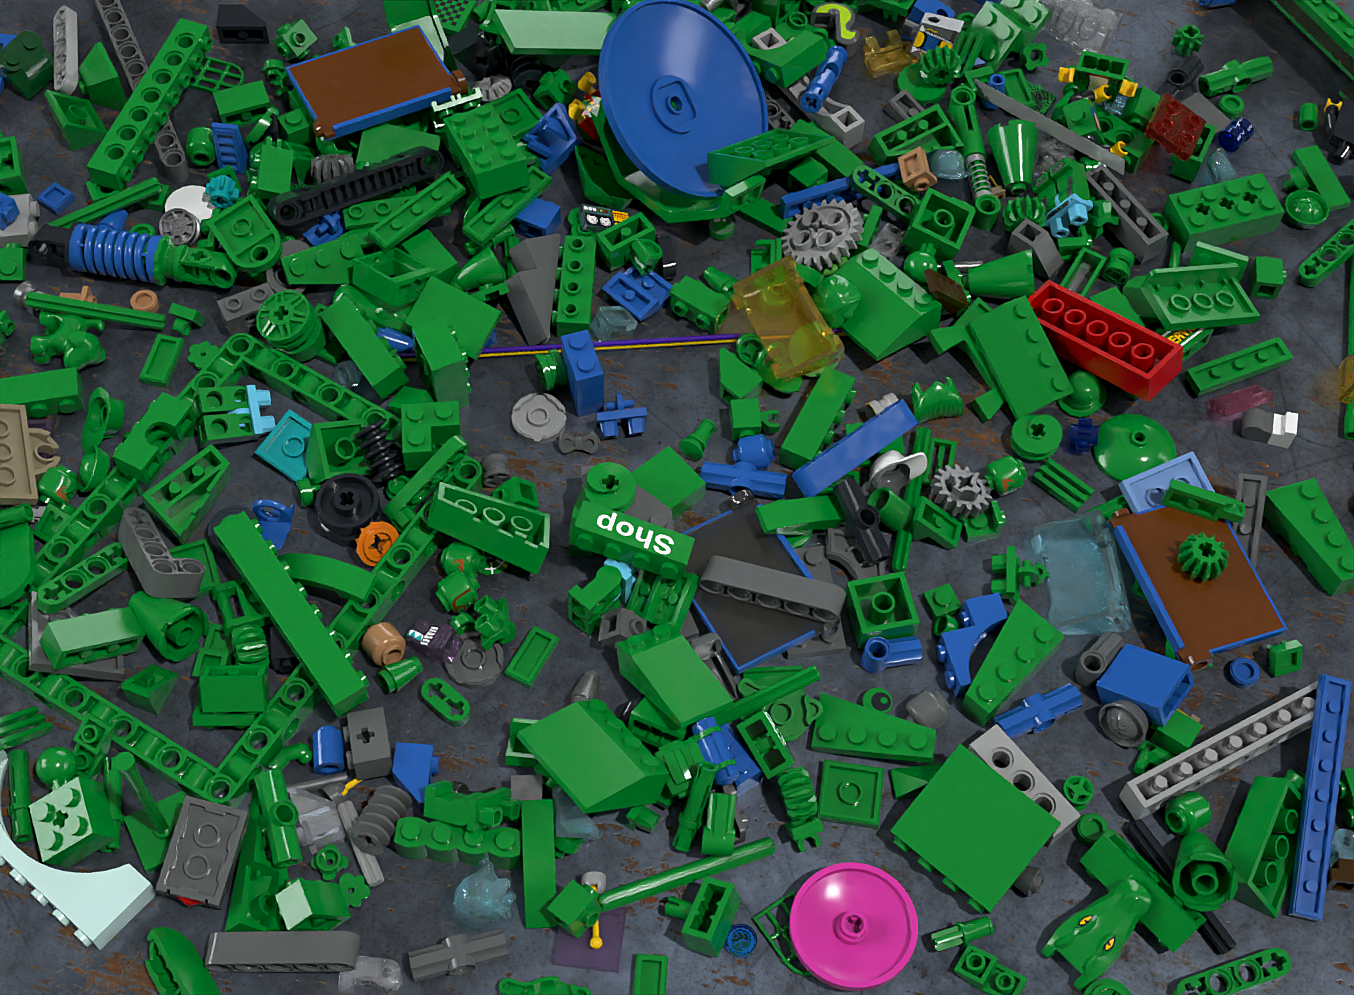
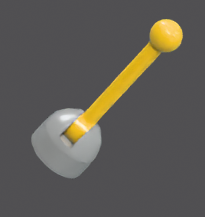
M596 871L584 873L581 875V886L586 883L599 895L606 890V875ZM597 921L592 926L593 937L590 940V946L593 949H599L603 943L599 937V924Z

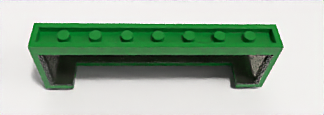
M1270 0L1354 81V21L1332 0ZM1354 82L1340 89L1338 94L1343 99L1347 98L1354 101Z

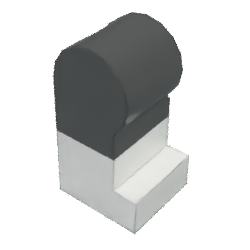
M1257 408L1247 409L1243 412L1241 434L1249 440L1288 449L1297 434L1298 414L1287 412L1284 416L1266 413Z

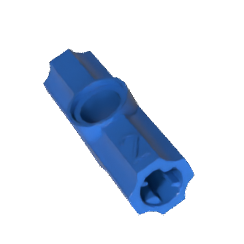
M704 461L701 478L706 483V487L727 490L737 498L747 499L753 497V495L783 499L787 474L758 470L754 464L749 462H737L732 466Z
M1070 683L1044 695L1036 693L1023 700L1018 707L994 717L992 724L993 726L997 724L1011 740L1030 731L1034 733L1041 732L1053 725L1057 719L1080 709L1083 705L1081 694L1077 687Z

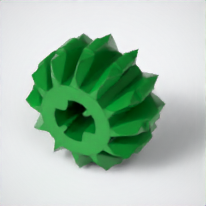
M945 45L943 48L936 46V49H927L926 54L921 55L919 72L925 83H932L933 87L937 84H942L944 87L945 83H953L954 78L960 77L962 63L955 48L949 49L948 45Z
M1028 195L1025 198L1017 196L1016 200H1008L1007 205L1003 207V225L1005 230L1010 231V234L1026 218L1040 227L1046 226V207L1044 202L1039 201L1038 197L1030 199Z
M1202 531L1197 536L1191 534L1181 543L1178 548L1177 563L1183 565L1182 572L1191 573V580L1198 576L1204 583L1209 578L1212 580L1217 579L1228 566L1229 551L1223 549L1224 542L1215 541V534L1208 538Z
M250 624L233 629L231 633V647L235 665H267L268 669L270 663L269 652L263 629L258 625Z
M802 766L791 767L778 773L776 782L788 818L792 821L797 819L803 820L816 814L818 809L817 798L806 769Z

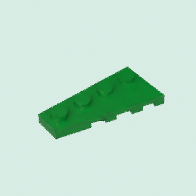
M822 692L820 693L819 702L823 707V712L815 722L811 745L813 752L933 763L937 738L936 730Z

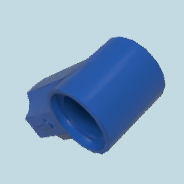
M917 636L890 640L882 637H873L865 645L861 656V665L867 672L877 674L886 667L921 663L922 646ZM871 653H877L881 658H876Z

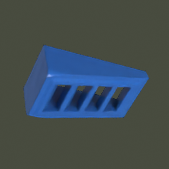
M213 122L211 128L219 169L231 165L236 174H243L249 157L238 125Z

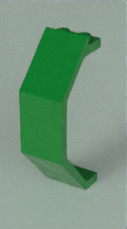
M381 0L390 34L419 25L450 74L452 71L458 70L438 18L434 0ZM468 86V94L461 96L459 93L455 97L452 95L448 101L439 104L436 101L431 102L430 106L425 109L435 128L444 126L443 118L479 107L483 96L479 87L474 88L472 92Z
M602 100L599 102L600 107L590 111L616 182L667 223L725 218L759 200L766 181L759 173L725 190L723 195L710 200L689 199L665 190L645 176L626 155L609 125Z

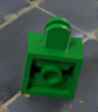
M0 131V186H2L0 192L7 196L29 194L23 154L16 137L4 138Z
M266 136L260 153L254 154L252 168L250 167L247 180V183H250V187L246 193V197L252 194L255 199L260 198L266 207L271 198L290 191L294 151L282 149V139L277 138L274 147L271 146L272 137ZM283 206V207L281 208V210H280V216H281V217H282V214H283V211H284L285 206Z

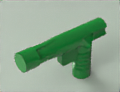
M1144 740L1139 747H1134L1141 752L1133 771L1138 775H1142L1146 772L1149 764L1157 767L1176 756Z

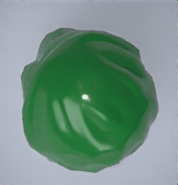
M833 274L824 278L816 286L813 297L814 302L812 304L815 315L819 316L827 324L828 328H839L846 319L853 317L855 309L862 302V293L857 285L848 278Z

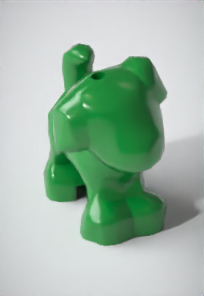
M41 310L39 321L40 325H46L45 336H32L30 346L36 364H48L52 356L64 355L65 367H76L79 370L87 365L99 364L106 359V350L102 348L97 336L87 332L88 329L92 328L103 331L105 328L104 320Z

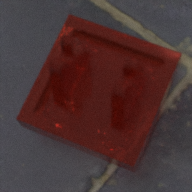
M1166 92L1160 97L1144 133H1146L1145 136L1147 138H1153L1166 148L1165 151L1168 153L1172 152L1185 162L1191 157L1207 121Z

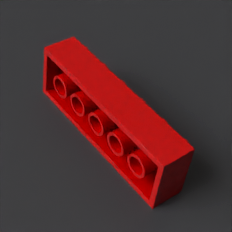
M1050 280L1045 282L1028 298L1055 354L1146 402L1154 398L1182 370L1183 346Z

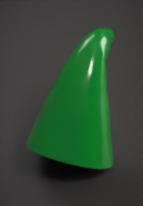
M487 246L466 262L455 273L448 285L463 292L489 283H493L495 286L505 282L508 277L491 248Z

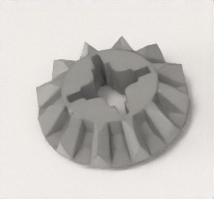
M502 74L497 76L491 75L488 78L483 77L482 81H477L472 88V92L474 88L479 87L483 96L481 101L491 102L509 93L512 84L507 76Z

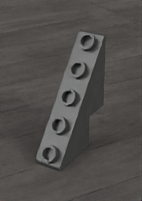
M559 233L524 239L509 250L518 273L505 281L509 289L507 296L529 346L544 345L550 338L549 330L553 312L552 305L561 238Z

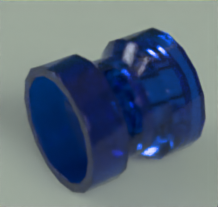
M1242 117L1234 119L1228 127L1218 134L1219 144L1226 151H1237L1243 143L1247 142L1254 135L1253 126Z

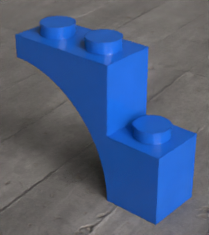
M999 592L965 600L962 611L959 613L960 623L963 628L941 633L938 645L935 647L937 659L940 663H944L946 669V684L949 689L953 688L956 698L965 696L972 684L969 674V657L971 652L982 640L997 632H1001L1008 619Z

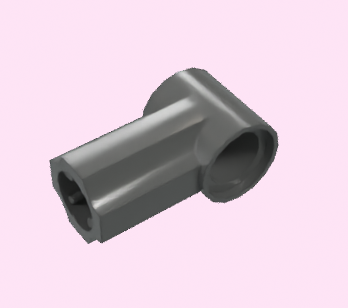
M1106 631L1088 651L1082 654L1073 671L1075 681L1083 687H1093L1096 685L1098 678L1104 674L1125 646L1123 638L1115 632Z

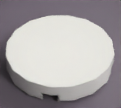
M191 185L174 191L167 198L165 212L173 208H182L194 214L201 223V220L211 218L212 210L218 207L213 206L209 202L210 196L205 194V187Z

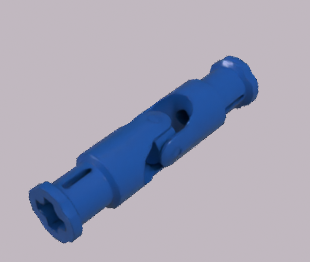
M834 45L828 49L826 53L827 59L820 63L814 75L815 78L808 84L806 93L800 99L801 107L806 112L816 113L822 108V102L828 97L832 86L842 71L843 65L848 60V53L842 46Z

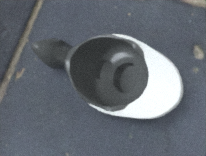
M891 450L879 456L871 466L869 480L860 488L866 501L868 502L870 495L881 487H887L896 494L902 487L909 485L913 478L921 475L926 470V455L920 452L904 457L901 453Z

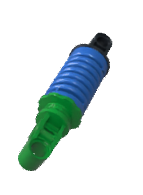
M75 221L70 228L43 224L28 243V250L34 257L65 262L66 268L70 272H91L104 276L110 275L116 278H130L135 281L141 280L143 282L155 283L159 286H164L171 278L176 282L183 283L187 281L194 284L229 288L233 285L240 272V269L236 267L227 253L208 251L202 248H189L188 245L182 244L175 246L172 237L167 235L150 236L147 233L140 235L138 232L130 233L127 230L120 231L115 228L110 230L108 227L100 229L96 225H88L79 221Z

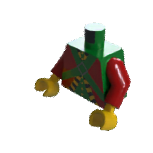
M586 72L579 80L578 87L581 91L588 92L589 94L584 95L582 102L575 99L569 105V116L571 119L576 120V128L582 139L601 141L590 114L591 110L600 107L601 95L598 89L592 87L596 83L595 76L590 72Z

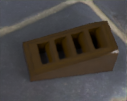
M930 268L924 270L930 293L942 304V307L948 313L953 314L968 306L963 287L958 282Z

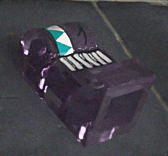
M415 620L404 638L406 646L414 652L449 664L453 662L464 644L453 626L444 623L442 626L430 625L422 620ZM450 642L452 643V647L447 652L444 646L446 643Z

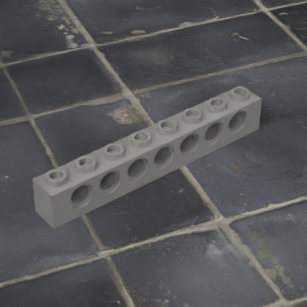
M1318 681L1127 782L1119 795L1120 799L1135 820L1142 819L1166 806L1168 801L1183 792L1196 790L1312 727Z

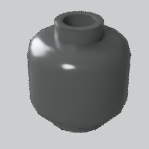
M924 689L906 704V711L909 715L905 720L936 730L949 719L948 710L951 707L937 690L932 692Z

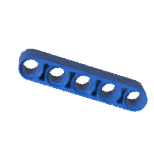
M900 399L791 474V477L805 498L813 497L918 424V421L905 401Z

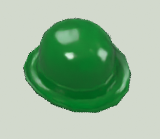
M1080 370L1066 375L1075 393L1058 403L1060 408L1067 414L1076 417L1090 416L1097 412L1105 403L1107 396L1106 387L1097 375L1087 370Z

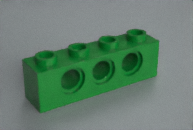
M1070 90L1054 106L1051 120L1067 129L1068 125L1063 106L1067 105L1069 97L1076 93L1073 90ZM1095 104L1106 145H1109L1111 148L1119 141L1126 144L1121 149L1123 152H1128L1123 157L1125 160L1124 169L1133 174L1149 157L1155 140Z

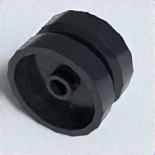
M343 473L333 476L322 484L316 494L315 506L324 535L332 543L342 547H357L355 539L359 538L361 534L360 528H366L370 525V522L383 521V512L376 486L362 475Z

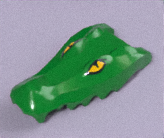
M1125 879L1109 894L1069 916L1055 930L1048 943L1040 952L1048 959L1058 950L1082 974L1073 984L1082 992L1090 983L1107 972L1118 960L1124 944L1135 929L1136 923L1151 907L1152 899L1150 894L1134 879Z

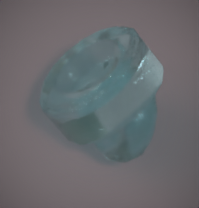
M350 360L338 363L335 368L336 381L346 389L358 386L361 376L364 375L358 366Z

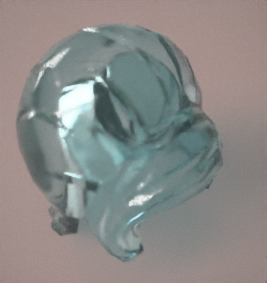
M482 858L479 861V865L482 868L461 881L453 897L455 915L462 924L471 929H483L494 921H505L514 916L510 904L517 896L512 892L506 893L511 882L507 878L499 879L496 876L494 865L488 858Z

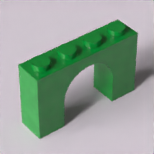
M752 11L734 23L738 30L735 36L748 53L759 78L780 87H788L827 59L824 39L819 35L805 30L783 46L760 50L752 48V38L772 28L770 17Z

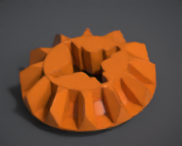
M382 520L380 522H370V525L366 528H360L361 534L359 538L355 539L357 543L355 552L359 555L360 560L369 566H376L399 537L394 526ZM375 536L382 540L378 543L377 549L371 546L375 542Z

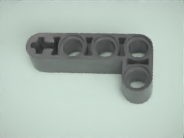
M126 508L122 515L117 538L145 592L156 598H191L197 596L206 570L205 565L199 560L192 558H172L150 515L140 508Z

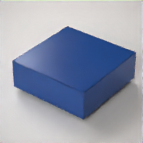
M53 182L36 197L38 204L56 216L76 200L72 192L56 182Z

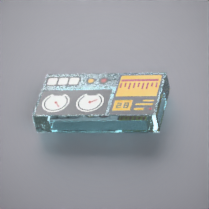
M582 204L578 209L582 230L600 233L630 217L629 212Z

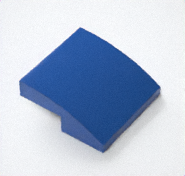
M632 265L624 273L619 271L601 290L642 321L671 301L669 293L673 285L654 271L648 274L644 269L647 275L642 276L637 268Z

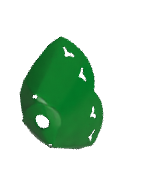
M575 146L583 194L586 196V199L621 212L637 200L636 197L616 182L611 166L603 156L585 147ZM578 153H580L581 155L584 154L585 157H583V158L581 159V157H580V155H579ZM593 159L596 163H600L601 166H595Z

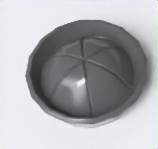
M1121 699L1108 703L1100 709L1098 715L1100 726L1113 742L1128 748L1139 747L1144 742L1149 724L1147 716L1138 705Z

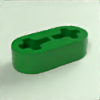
M431 678L425 681L421 689L424 703L449 725L454 727L465 725L471 716L468 701L440 678ZM440 689L443 700L436 695L431 697L430 690L437 691ZM450 704L455 709L462 707L463 714L460 716L456 713L452 716L451 708L448 705Z

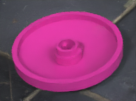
M848 862L828 866L813 874L802 885L791 908L789 932L791 943L798 959L815 978L837 989L866 991L887 984L906 967L916 946L918 920L911 898L901 884L891 875L871 865Z

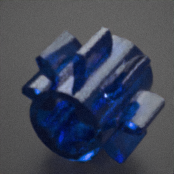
M1079 418L1078 424L1070 425L1069 444L1076 445V452L1089 453L1090 446L1097 447L1099 426L1092 425L1091 418Z

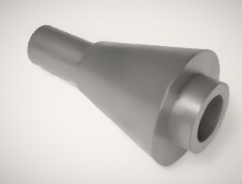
M1027 866L1013 885L1030 897L1033 892L1038 894L1045 877L1040 875L1041 868Z

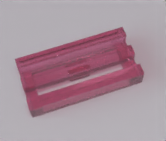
M1255 384L1212 398L1210 400V409L1216 410V412L1222 413L1226 417L1273 401V393Z

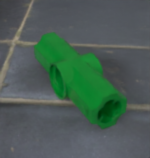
M1261 56L1240 63L1238 60H1232L1226 63L1221 70L1200 76L1198 81L1199 91L1204 97H1211L1232 90L1233 93L1242 92L1251 83L1272 76L1274 71L1272 61L1268 56Z
M273 769L259 773L254 777L262 814L258 819V826L261 832L268 837L273 864L277 866V869L297 865L303 861L295 828L299 812L294 803L289 801L283 772H280V769Z

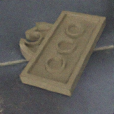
M0 404V504L20 505L26 502L30 505H36L38 501L36 481L41 478L49 467H58L61 458L54 456L50 459H45L39 456L38 453L41 452L56 455L59 446L50 437L51 432L40 428H28L25 405Z

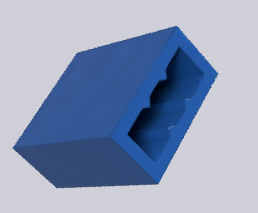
M588 330L561 336V355L568 378L567 388L577 416L581 417L604 411V373Z
M1126 643L1106 672L1098 678L1096 688L1101 704L1106 705L1121 699L1131 701L1144 711L1148 722L1164 727L1194 686V680L1190 665Z

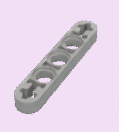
M64 5L59 8L53 21L54 90L62 94L71 95L78 83L77 13Z

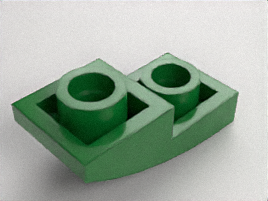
M92 713L86 714L73 738L77 744L72 753L75 755L78 764L76 775L95 781L103 766V760L108 754L115 728Z
M971 944L967 946L954 969L958 976L986 995H1021L1028 983L1027 978L999 964L997 957Z

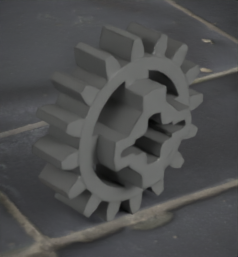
M955 464L953 469L945 465L943 470H937L930 483L932 487L930 494L937 496L934 502L942 503L944 505L942 510H951L953 516L961 513L964 519H967L969 514L974 518H977L979 513L983 514L992 499V496L989 495L992 491L991 488L985 487L987 480L978 479L979 473L969 472V467L961 470L958 464Z

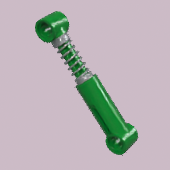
M959 86L951 92L947 113L953 121L955 132L964 144L960 151L962 165L966 167L968 181L970 182L973 207H976L972 223L977 229L987 231L993 229L997 224L1001 202L996 196H993L991 187H989L988 172L984 165L987 156L974 104L976 94L969 87Z

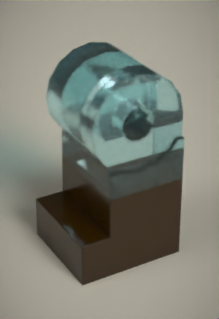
M1339 829L1333 834L1330 870L1328 871L1326 888L1328 891L1354 893V832L1349 829Z

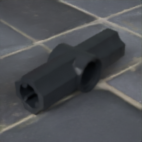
M1195 55L1186 56L1175 69L1169 71L1166 80L1155 93L1173 104L1180 101L1185 91L1202 73L1204 65L1201 59Z
M850 478L835 485L833 491L846 516L844 521L845 531L851 538L857 540L868 565L873 566L890 558L892 554L878 527L881 519L880 514L875 507L867 503L857 480Z

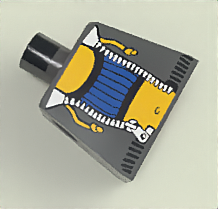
M927 12L924 14L920 25L906 19L901 34L914 39L909 51L921 59V55L926 54L927 49L933 50L936 49V46L943 48L945 45H948L949 49H952L964 21Z

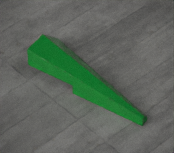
M254 784L249 808L251 819L241 848L225 932L288 931L285 921L279 914V905L275 898V895L286 888V882L289 880L287 868L277 869V866H274L268 837L261 832L258 826V819L262 814L257 787Z

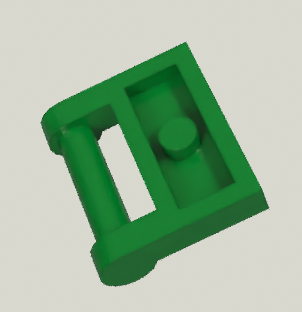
M243 578L215 585L211 589L213 600L218 603L224 621L223 631L226 637L231 638L233 629L240 628L243 625L250 624L262 627L273 624ZM237 595L244 616L235 618L229 601L230 596Z

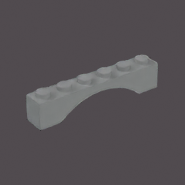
M773 28L752 38V48L760 50L778 48L787 43ZM803 75L786 88L778 86L811 121L814 120L828 135L835 136V139L849 149L862 141L865 121L850 105L840 104L827 97L822 102V108L818 112L808 113L803 110L800 99L806 93V88L810 83L806 75Z

